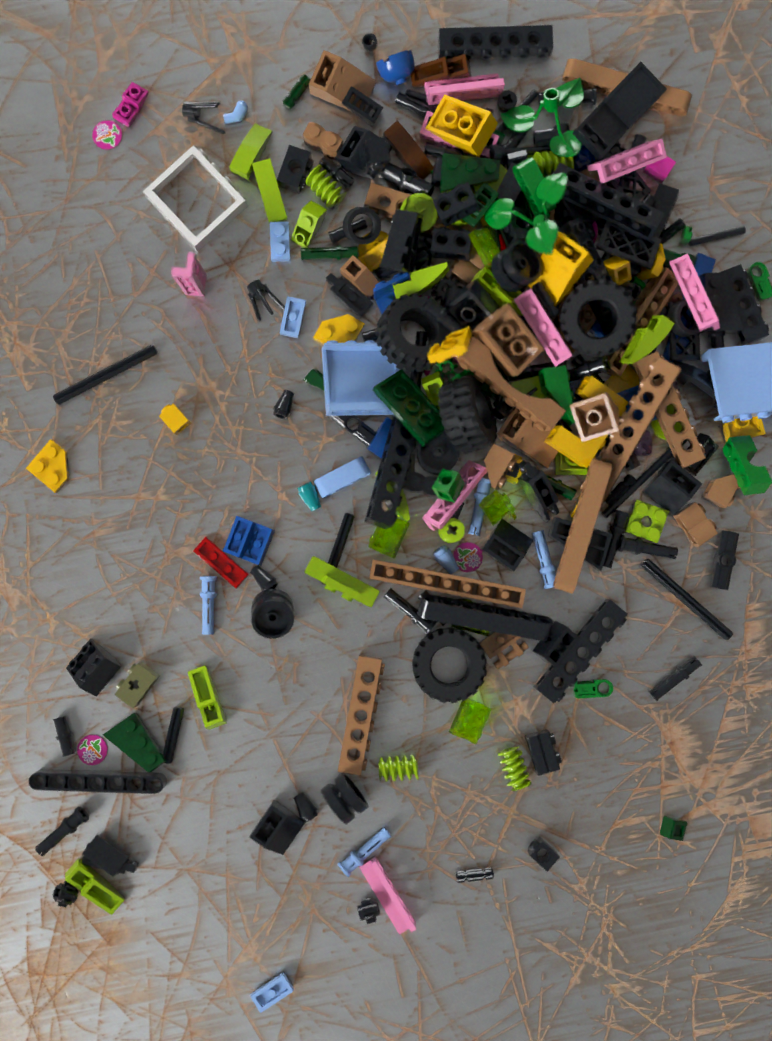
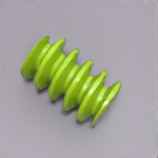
M547 151L542 152V154L535 152L533 156L542 175L546 171L547 175L550 176L552 170L555 171L560 163L574 169L573 157L557 156L552 151L549 154Z
M319 164L309 173L306 185L311 186V190L316 192L318 197H321V201L326 203L328 208H333L343 201L347 192L340 194L342 187L335 188L337 182L333 181L330 183L332 176L330 175L325 178L327 171L323 170L320 172L322 165Z
M450 518L442 530L438 529L440 538L447 543L459 541L465 533L463 523L456 518ZM448 526L455 528L454 535L447 533L449 530Z
M518 746L504 749L498 753V756H504L500 763L507 765L502 768V771L509 772L504 778L511 779L506 785L513 786L512 791L524 789L532 784L527 779L529 773L524 772L527 766L523 764L525 759L520 757L523 753L522 750H518Z
M406 755L403 756L402 761H400L398 756H395L394 762H392L391 757H388L386 762H384L383 757H380L378 763L380 781L382 776L385 782H388L389 776L392 777L393 781H396L397 775H399L401 781L404 780L405 775L411 780L413 774L417 780L419 779L418 763L414 755L410 756L409 761Z

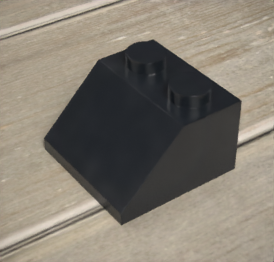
M476 279L465 286L445 306L448 311L447 314L463 328L470 327L471 331L485 318L501 308Z

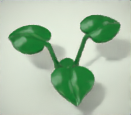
M581 79L569 81L558 88L546 89L544 91V101H540L536 114L527 105L517 106L505 113H501L503 123L515 132H526L533 128V120L538 118L544 107L547 112H554L559 136L553 137L550 141L552 153L561 157L578 155L581 151L582 143L572 134L574 132L572 130L562 134L558 108L561 105L565 108H574L582 103L584 92Z
M553 174L547 176L539 183L536 194L540 200H543L544 214L537 215L534 221L513 210L515 203L509 198L495 201L486 212L484 220L493 229H503L510 224L512 214L522 218L535 227L527 233V244L537 252L552 255L558 237V227L553 221L549 220L550 214L548 213L546 203L554 205L561 200L568 183L567 174Z

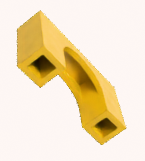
M593 376L584 377L575 394L586 400L608 393L619 408V417L622 416L624 411L626 412L627 400ZM555 425L544 442L580 467H588L592 459H596L595 455L598 450L602 449L605 445V439L608 434L582 442L581 438H578L561 425Z

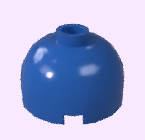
M405 50L388 56L387 61L381 59L376 62L380 76L389 83L396 82V85L407 82L406 78L413 73L415 66L412 50Z

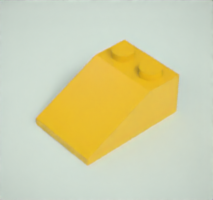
M444 94L425 129L460 150L480 157L498 122L490 111Z

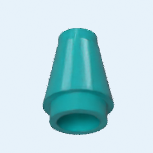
M311 481L297 488L299 496L311 511L321 507L316 487L312 485Z

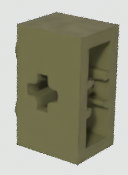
M143 662L137 665L134 663L127 672L130 675L126 680L122 679L116 686L117 692L114 694L132 709L139 705L160 677L158 673ZM138 680V687H133L135 684L133 681Z

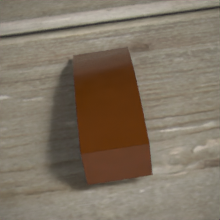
M464 54L450 59L442 57L416 65L411 74L412 86L424 87L425 82L472 77L469 59Z
M397 120L383 133V136H385L386 142L393 147L392 149L396 152V156L407 168L414 170L417 176L424 180L431 174L434 167L419 145Z

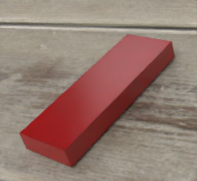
M207 537L193 550L194 553L236 589L249 575Z

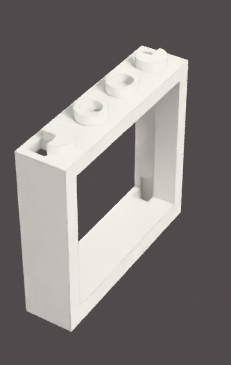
M193 145L143 192L149 201L198 252L247 207L245 201L246 196L240 190L236 191L232 187L234 185L227 176L223 177L219 173L221 172L219 167L214 162L211 164L207 160L208 156L202 149L197 150ZM195 158L236 200L197 237L156 195Z

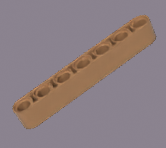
M571 58L567 60L562 80L567 83L580 78L583 89L589 90L592 87H596L597 93L608 96L628 74ZM663 84L667 90L650 108L676 116H686L692 94L688 91Z
M592 459L589 465L554 580L553 588L573 594L576 588L612 470V464Z

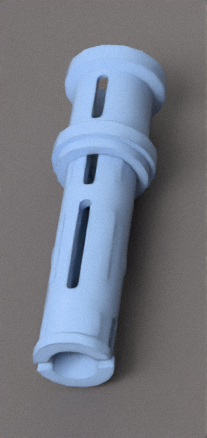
M482 478L478 483L477 491L474 493L476 501L468 534L474 535L476 527L475 535H481L486 503L491 498L489 495L491 488L490 479Z
M544 530L532 533L541 565L539 572L543 576L544 589L553 587L556 567L551 561Z
M200 576V580H202V592H200L202 598V634L212 635L214 634V598L217 596V592H215L217 576ZM208 607H209V623H207V608H208Z
M383 827L357 851L352 850L350 852L351 855L343 862H338L339 868L347 877L351 876L353 870L358 866H362L364 860L392 836Z

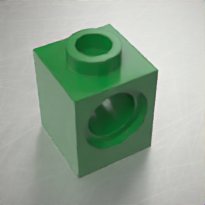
M442 469L432 489L439 499L455 503L465 482L461 474L456 470Z

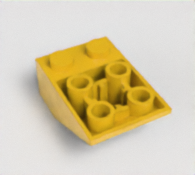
M558 231L553 254L542 253L540 257L543 267L541 276L527 286L532 289L534 284L541 282L545 287L544 291L548 292L556 307L592 263L593 258L589 252Z

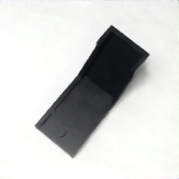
M640 61L572 134L600 161L667 89Z

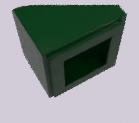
M664 816L660 835L668 839L683 841L687 822Z

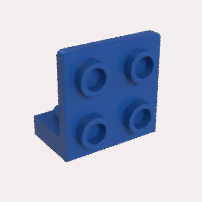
M403 272L398 273L392 277V280L388 282L381 281L373 288L374 300L381 315L388 305L396 299L393 285L410 281L408 272L404 274Z

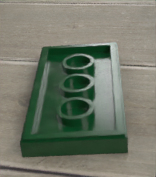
M402 369L373 387L374 393L422 446H425L446 431L439 409Z

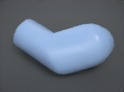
M238 101L233 113L223 114L225 124L239 122L244 119L248 111L245 101Z

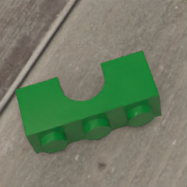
M751 436L729 437L722 448L723 454L730 464V469L734 473L743 495L765 493L772 484V479L765 466L758 467L750 463L758 451Z

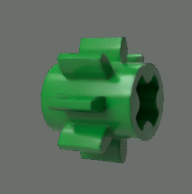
M453 358L449 361L445 360L441 364L437 362L435 365L439 369L435 370V372L439 371L442 378L450 380L451 375H457L453 370L458 367V364L453 365ZM449 366L450 371L444 373L442 367Z

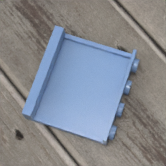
M331 340L324 343L321 350L326 416L393 415L391 410L374 393L373 387L398 372L399 369L396 368L395 363L392 362L390 364L387 361L388 357L381 354L380 350L382 348L381 346L378 347L374 340H368L364 343H357L354 340L338 343V341Z
M772 342L714 348L707 350L701 355L702 362L709 363L719 416L715 417L714 421L722 420V423H728L740 418V421H746L755 416H758V419H763L772 415Z

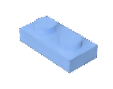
M270 222L272 262L290 261L289 222Z
M287 296L280 335L299 339L306 300Z
M283 972L252 992L250 997L261 1013L292 993L294 988Z

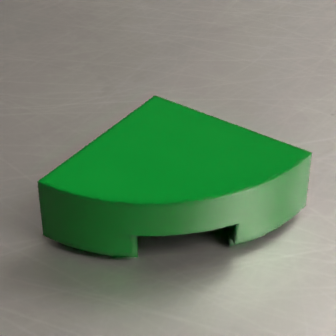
M685 226L683 228L679 244L685 246L691 241L693 235L691 232L692 227Z

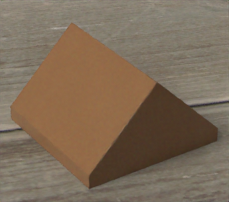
M608 393L570 404L582 442L620 430L619 408Z

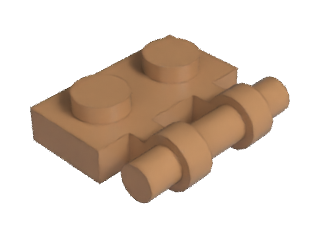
M493 632L479 642L490 659L496 655L498 656L499 660L493 663L497 670L502 666L506 667L510 664L509 661L516 656L520 657L529 648L525 641L518 646L516 641L521 637ZM511 645L513 650L504 656L501 651Z

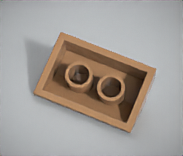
M505 304L485 318L471 332L475 338L490 349L492 359L507 377L518 376L544 350L509 304Z

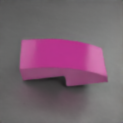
M131 82L122 94L121 103L112 113L113 118L130 127L149 94L148 90Z

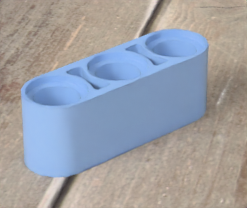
M363 456L313 482L323 499L370 475L371 472Z

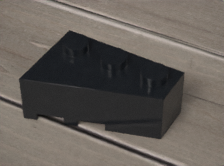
M396 209L392 217V225L380 267L404 273L414 272L424 215L418 212Z
M724 272L704 273L698 276L719 320L720 326L717 330H714L711 326L699 332V334L714 332L735 334L743 331L744 328Z
M553 517L548 536L565 547L572 522ZM593 529L584 561L596 570L602 571L612 534Z

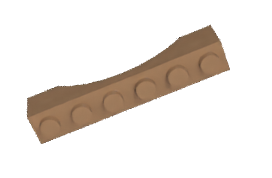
M473 337L470 339L466 353L456 357L462 368L469 369L474 373V377L478 381L488 384L490 386L489 389L493 393L500 394L505 398L504 401L508 405L519 409V413L524 418H530L535 422L534 425L539 430H552L565 413V410L552 399L530 397L511 387L496 369L490 349L477 338Z

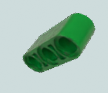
M530 157L515 165L513 173L533 214L537 216L544 214L543 200H540L536 194L537 187L544 177L536 161ZM548 202L546 203L548 213L556 208V204L550 205Z

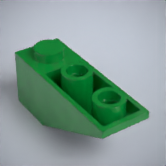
M566 365L543 368L538 372L541 392L546 399H552L565 410L561 419L567 426H571L575 423L570 408V404H573L574 395L569 386V371L566 370Z

